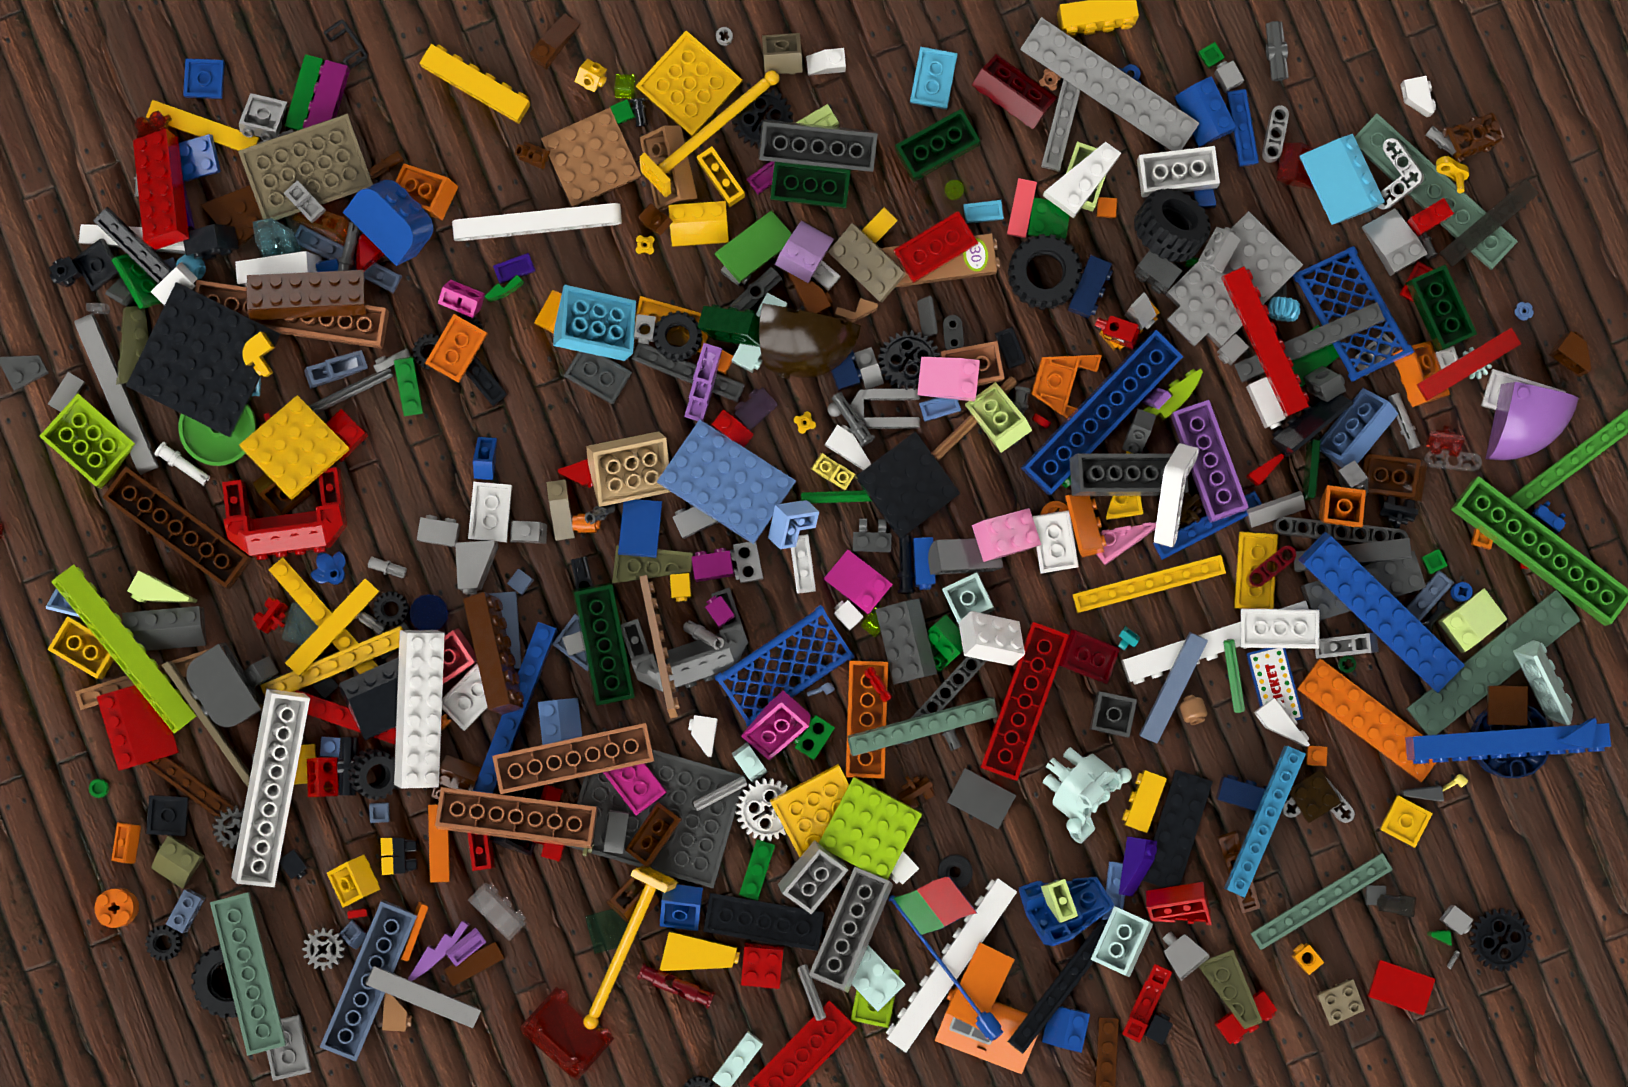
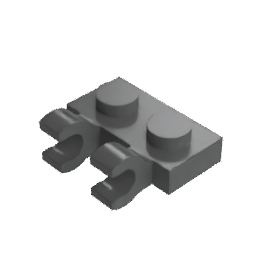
M859 519V532H853V551L891 553L892 533H886V520L879 519L878 533L867 532V519Z

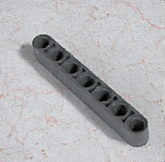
M1281 517L1273 524V529L1278 535L1318 539L1321 536L1317 532V527L1322 525L1325 527L1326 533L1331 535L1336 541L1356 544L1379 542L1374 537L1376 531L1382 533V541L1394 540L1396 533L1401 535L1402 539L1408 538L1407 533L1401 529L1367 525L1359 528L1323 523L1321 520ZM1280 521L1287 523L1288 528L1286 531H1282L1279 528ZM1299 523L1306 525L1307 530L1305 533H1301L1298 530ZM1338 527L1344 529L1345 534L1343 537H1339L1336 534ZM1357 529L1363 531L1364 537L1362 539L1356 537L1355 532Z
M967 656L910 719L930 714L927 710L929 702L937 704L938 709L936 712L941 711L987 660ZM968 660L976 662L975 670L967 669L966 662ZM955 674L963 676L962 684L958 685L953 682ZM942 688L950 690L951 694L948 699H943L940 696ZM914 740L903 742L902 744L907 745L912 743Z

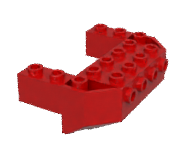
M337 467L328 468L319 476L322 506L316 507V511L257 519L250 518L246 482L243 480L222 482L226 519L223 520L228 540L249 556L257 557V560L269 559L268 556L276 555V558L287 557V553L295 552V555H304L309 550H314V553L325 552V548H331L347 527L341 469Z

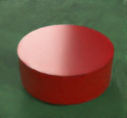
M1036 413L1032 417L1034 422L1046 429L1051 425L1050 421Z

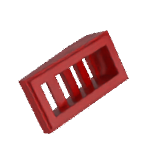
M1282 453L1278 454L1250 472L1246 478L1255 486H1259L1282 461L1284 455Z

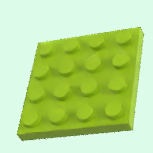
M853 777L819 844L830 853L856 867L888 880L923 813Z

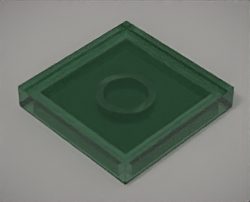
M613 909L585 916L595 954L618 948L628 925L625 920Z

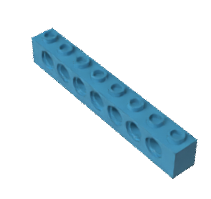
M1284 746L1224 889L1245 898L1304 760L1305 753L1292 747Z

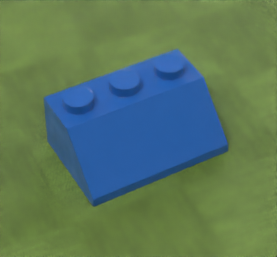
M1212 76L1195 83L1175 96L1180 110L1199 122V125L1192 134L1199 148L1235 130L1236 125Z

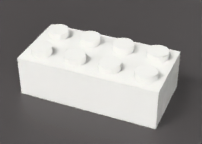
M1215 146L1139 155L1137 159L1142 197H1148L1152 192L1159 189L1165 190L1169 188L1173 191L1191 192L1216 189L1220 184Z

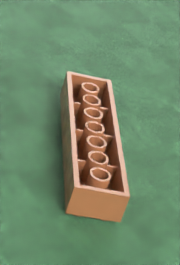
M646 723L492 756L500 794L654 761Z
M441 787L435 827L449 831L592 849L598 810L597 807Z

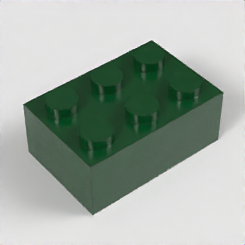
M715 304L703 306L697 327L713 340L760 347V317L756 315V312L748 309L739 311L734 307L724 309Z

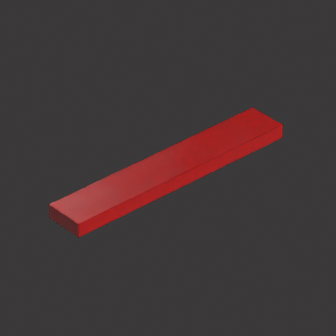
M1510 328L1418 383L1417 387L1425 400L1428 401L1521 345V342L1513 329Z

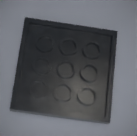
M916 431L855 476L899 539L960 494Z

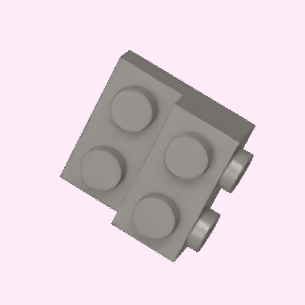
M250 93L239 121L240 132L249 138L253 137V135L258 136L263 141L277 138L288 107L287 102Z

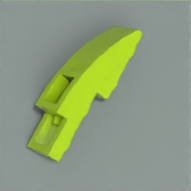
M1192 369L1185 374L1186 378L1184 380H1175L1169 384L1170 388L1167 390L1172 396L1160 409L1149 406L1143 411L1156 416L1159 415L1162 420H1165L1189 398L1196 388L1203 371L1201 369L1198 371Z

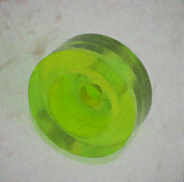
M958 180L949 181L945 186L946 196L951 200H957L962 197L964 192L963 184Z

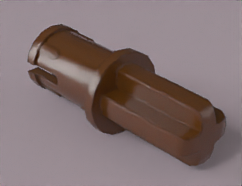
M398 150L384 160L381 159V162L368 169L371 179H376L386 171L390 172L391 168L404 161Z

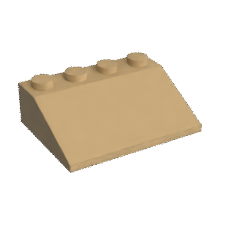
M659 431L586 446L588 465L599 507L671 492L657 483V480L669 464L667 440Z

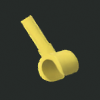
M1458 774L1450 783L1444 785L1442 790L1444 792L1456 784L1462 788L1468 782V779L1464 775Z

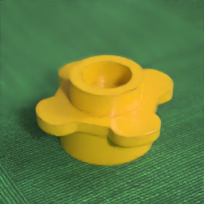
M637 236L636 253L653 254L654 237Z
M808 411L794 418V423L797 424L798 432L801 434L816 427V423L812 421L811 413Z

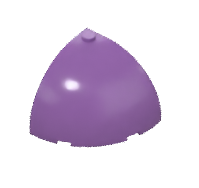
M1519 382L1501 384L1486 459L1513 460L1529 456L1545 448L1567 427L1575 412L1579 398L1557 390Z

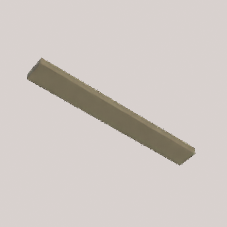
M168 661L162 666L248 787L251 773L216 723L209 715L206 716L203 713L201 702L192 696L190 686L174 663Z

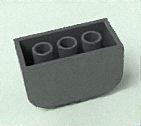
M226 642L217 644L195 658L188 666L187 681L192 688L190 690L192 696L201 702L203 713L206 716L209 715L220 726L232 727L263 710L264 701L256 688H252L247 681L243 668Z

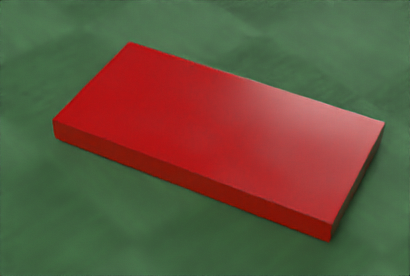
M957 211L895 248L893 252L912 283L978 245V241L960 212Z

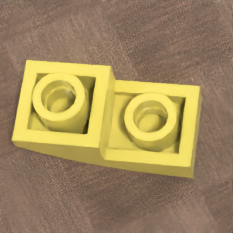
M823 453L819 455L811 470L843 490H846L855 476L853 472Z

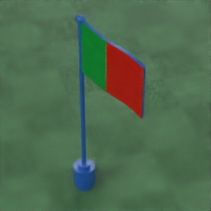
M950 877L934 880L914 892L895 897L891 895L889 902H893L979 1015L976 1018L978 1020L975 1023L986 1039H990L991 1042L996 1040L1004 1033L1000 1023L991 1012L986 1013L984 1011L981 1013L923 937V934L942 929L962 917L978 913Z

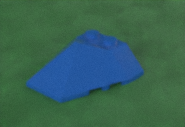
M1097 877L1075 878L1072 881L1066 882L1078 916L1059 923L1048 907L1041 886L1048 883L1036 881L1019 887L1026 916L1043 944L1055 946L1073 939L1114 908V903Z

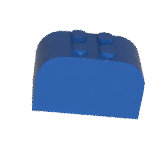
M382 180L360 190L343 212L396 266L416 257L433 233V223L429 214L404 188L392 180Z

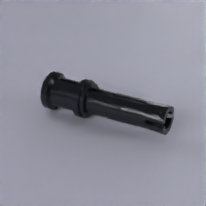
M905 535L899 539L900 572L897 574L899 578V590L897 591L898 594H914V574L911 567V536Z

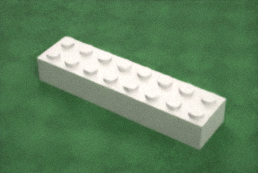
M400 630L394 785L400 788L439 787L445 633L438 630Z

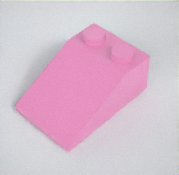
M921 357L917 395L975 401L980 360Z

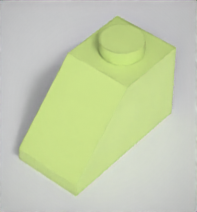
M1065 879L1056 880L1041 886L1046 903L1059 923L1078 916Z

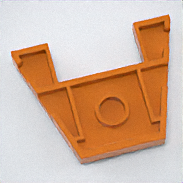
M1102 355L1041 357L1031 395L1068 419L1077 409L1067 404L1078 367L1097 372Z

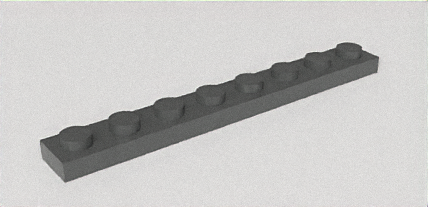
M1376 302L1285 342V350L1283 351L1286 357L1289 356L1294 361L1385 321V318ZM1257 355L1234 364L1242 383L1264 374Z

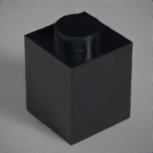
M293 849L279 860V863L291 880L295 878L300 880L308 874L306 870L310 866L298 849Z
M1159 1013V1015L1153 1014L1144 1035L1163 1045L1173 1026L1169 1022L1170 1017Z

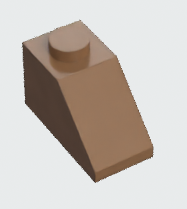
M387 993L384 996L382 1030L406 1032L408 1027L412 1026V1015H409L410 1010L399 998Z

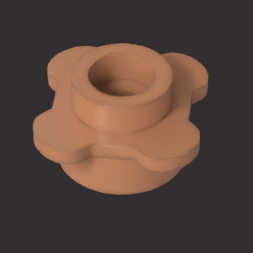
M1045 69L1043 78L1040 79L1039 83L1041 86H1047L1051 91L1057 89V83L1061 80V77L1050 69Z

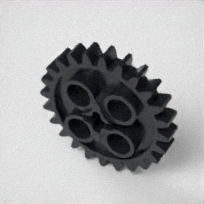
M767 89L734 117L737 119L732 121V125H738L734 128V131H740L738 134L739 139L745 137L744 144L750 141L751 148L757 144L759 149V131L761 130L762 121L755 132H752V129L759 123V116L764 117L771 105L774 107L766 114V120H773L771 115L779 113L781 118L774 121L793 122L792 119H789L793 116V112H787L791 109V105L785 106L787 98L781 100V93L775 96L774 89L771 93H768ZM764 102L766 106L763 109H758L756 104ZM746 117L754 118L752 124H747L744 120Z
M912 330L910 335L903 331V336H900L898 333H896L895 339L890 336L889 343L884 341V348H880L881 354L878 356L880 361L879 367L882 368L881 374H886L885 380L891 379V385L898 383V389L905 385V390H908L909 386H912L913 390H915L916 385L919 384L921 365L919 357H940V353H936L938 347H932L934 341L927 342V335L921 338V332L915 336ZM908 346V347H910L911 349H910V350H905V349H903V347ZM897 360V361H899L900 363H899V364H893L892 361ZM910 370H913V371H915L916 373H915V374H908L907 372L910 371Z
M1492 908L1491 914L1488 911H1484L1485 918L1478 916L1480 922H1473L1476 929L1469 930L1474 933V936L1468 937V939L1474 941V943L1469 945V947L1475 948L1472 955H1479L1476 960L1478 962L1484 960L1482 966L1486 967L1490 964L1491 970H1494L1496 966L1500 972H1502L1503 966L1506 971H1510V965L1513 968H1517L1516 962L1523 964L1522 956L1528 958L1529 956L1525 952L1526 950H1532V948L1527 946L1528 943L1533 942V940L1528 939L1532 932H1526L1530 925H1523L1525 918L1518 919L1519 913L1515 912L1512 915V910L1510 909L1506 913L1504 908H1500L1498 913L1494 908ZM1496 921L1501 922V929L1499 931L1494 930V923ZM1515 931L1518 934V939L1512 942L1510 935ZM1498 936L1502 937L1503 943H1499ZM1487 937L1491 939V945L1488 948L1483 945V941ZM1503 948H1506L1508 951L1505 958L1500 956V951Z

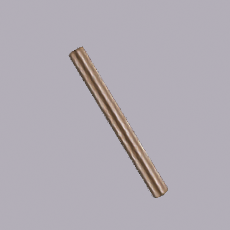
M1011 376L1000 388L1007 395L1018 382ZM972 414L932 452L937 461L978 423Z

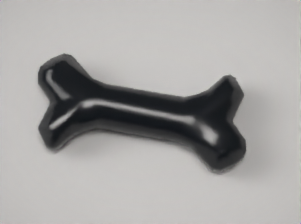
M1443 600L1437 602L1435 612L1427 621L1421 623L1433 633V625L1442 614L1450 613L1451 610L1445 606Z

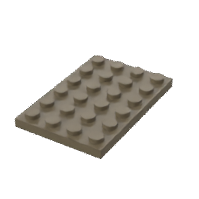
M348 114L238 151L265 224L301 212L284 194L297 180L320 204L351 195L373 185Z

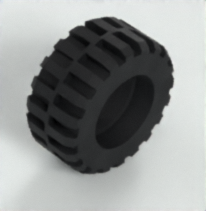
M1159 189L1152 192L1136 212L1134 228L1137 231V237L1142 240V244L1145 247L1147 246L1150 249L1151 253H1156L1158 257L1166 258L1171 262L1175 260L1176 262L1187 261L1196 255L1208 239L1211 231L1208 215H1205L1203 207H1200L1196 200H1192L1191 196L1184 195L1179 190Z
M1039 234L1038 237H1029L1027 241H1023L1015 249L1008 268L1009 285L1012 286L1014 295H1017L1022 303L1026 302L1029 304V307H1039L1040 310L1056 308L1058 305L1066 303L1079 286L1078 284L1082 276V264L1079 262L1080 257L1078 253H1075L1074 247L1071 244L1068 245L1062 237L1058 239L1055 238L1056 235L1052 234L1050 236ZM1048 255L1060 263L1063 271L1062 279L1055 287L1041 289L1030 282L1027 276V266L1034 257Z
M219 944L208 949L207 952L200 956V960L195 963V972L191 975V979H194V984H191L192 990H195L196 995L194 997L196 1001L199 1000L201 1002L200 1006L204 1010L208 1009L210 1014L219 1015L221 1018L238 1017L234 999L222 996L214 985L215 970L224 963Z

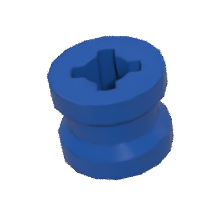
M1460 582L1452 586L1450 594L1455 601L1463 602L1471 598L1473 590L1468 583Z

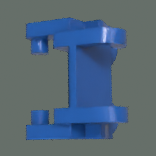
M1547 500L1543 505L1540 504L1531 516L1533 518L1536 516L1554 529L1553 533L1557 534L1566 524L1562 519L1566 514L1562 512L1557 517L1547 508L1551 504Z

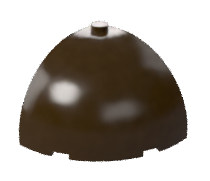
M763 303L759 326L762 359L766 367L770 371L778 373L780 378L790 379V376L808 378L823 375L839 366L848 357L857 342L861 325L848 321L844 323L841 319L802 310L795 311L787 307Z

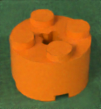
M125 888L106 890L97 897L95 903L97 919L102 925L110 928L130 924L139 911L137 897ZM114 906H119L120 909L114 910Z

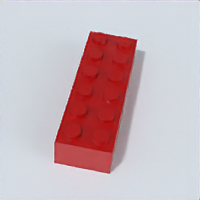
M163 129L133 140L143 241L157 250L189 239L178 137L169 130Z

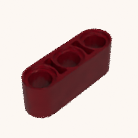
M1284 546L1277 550L1247 575V584L1252 588L1264 585L1295 560V549L1291 546ZM1283 550L1290 552L1291 557L1289 560L1283 559ZM1268 562L1275 564L1276 569L1274 572L1268 571ZM1253 574L1260 576L1261 581L1259 584H1255L1252 581Z

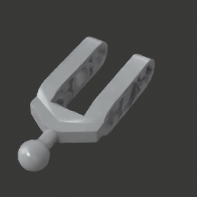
M918 389L859 390L850 405L860 421L866 423L865 427L867 429L920 428L919 417L864 418V400H919L920 395H917ZM834 402L830 403L827 409L829 415L832 417L841 415Z

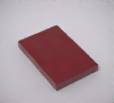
M1071 629L1059 666L1108 685L1120 648Z

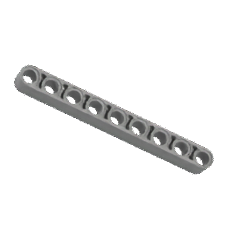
M91 313L75 320L76 329L118 427L135 443V446L130 451V455L137 471L142 475L158 468L157 459L125 385H116L118 368L94 314Z

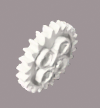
M762 778L761 784L758 780H755V786L748 783L749 790L742 789L745 795L738 796L742 801L735 804L740 807V810L735 811V813L741 815L737 821L744 822L740 827L742 829L748 827L746 834L749 835L753 832L752 837L754 839L760 835L761 841L764 840L765 836L771 841L772 835L776 839H779L778 833L786 835L771 802L765 800V793L768 791L773 792V798L786 792L788 786L785 784L780 787L781 781L779 780L775 784L773 778H770L768 783L765 778ZM756 802L758 809L755 812H750L749 805ZM765 805L770 807V812L768 814L766 812H763L765 810ZM762 813L761 815H759V816L757 817L756 820H753V817H754V816H756V815ZM763 818H768V826L761 828L760 821Z

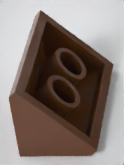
M657 802L625 851L649 868L682 821V818Z

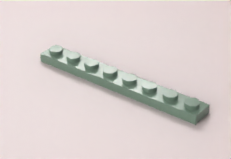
M989 697L849 735L847 737L850 753L852 756L998 717L995 699Z
M1380 853L1250 932V935L1258 948L1262 950L1393 869L1384 854Z

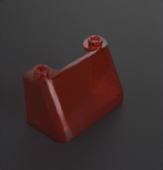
M556 987L529 1016L520 1029L532 1043L571 1078L578 1080L614 1038L612 1033L606 1028H597V1030L587 1029L583 1024L584 1018L568 1004V993Z

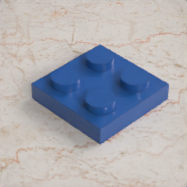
M185 59L183 96L185 98L223 99L225 61Z
M208 134L179 143L183 181L187 182L221 172L213 135Z

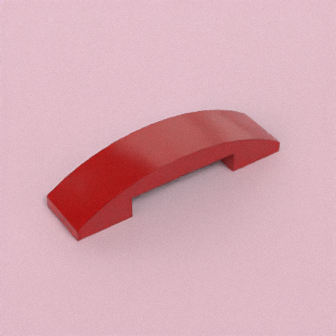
M1157 964L1153 965L1133 1005L1122 1035L1140 1043L1163 989L1165 990L1172 975V971Z

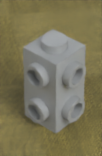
M1216 227L1198 261L1211 270L1223 273L1241 239L1234 235V230L1228 227L1224 229Z

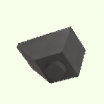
M121 277L105 293L111 299L126 307H132L135 302Z

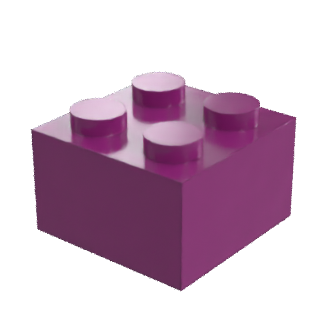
M725 548L715 549L714 553L711 554L701 551L696 552L695 556L691 557L696 582L734 576L730 550L726 551Z

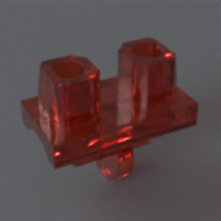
M155 111L150 115L149 122L143 116L137 118L134 124L138 130L136 137L140 138L163 129L168 130V123L172 118L170 115L163 116L159 111Z
M1444 425L1443 430L1430 432L1429 438L1426 441V447L1430 448L1431 454H1441L1442 448L1448 449V455L1458 457L1465 441V435H1456L1455 432L1449 431V426Z

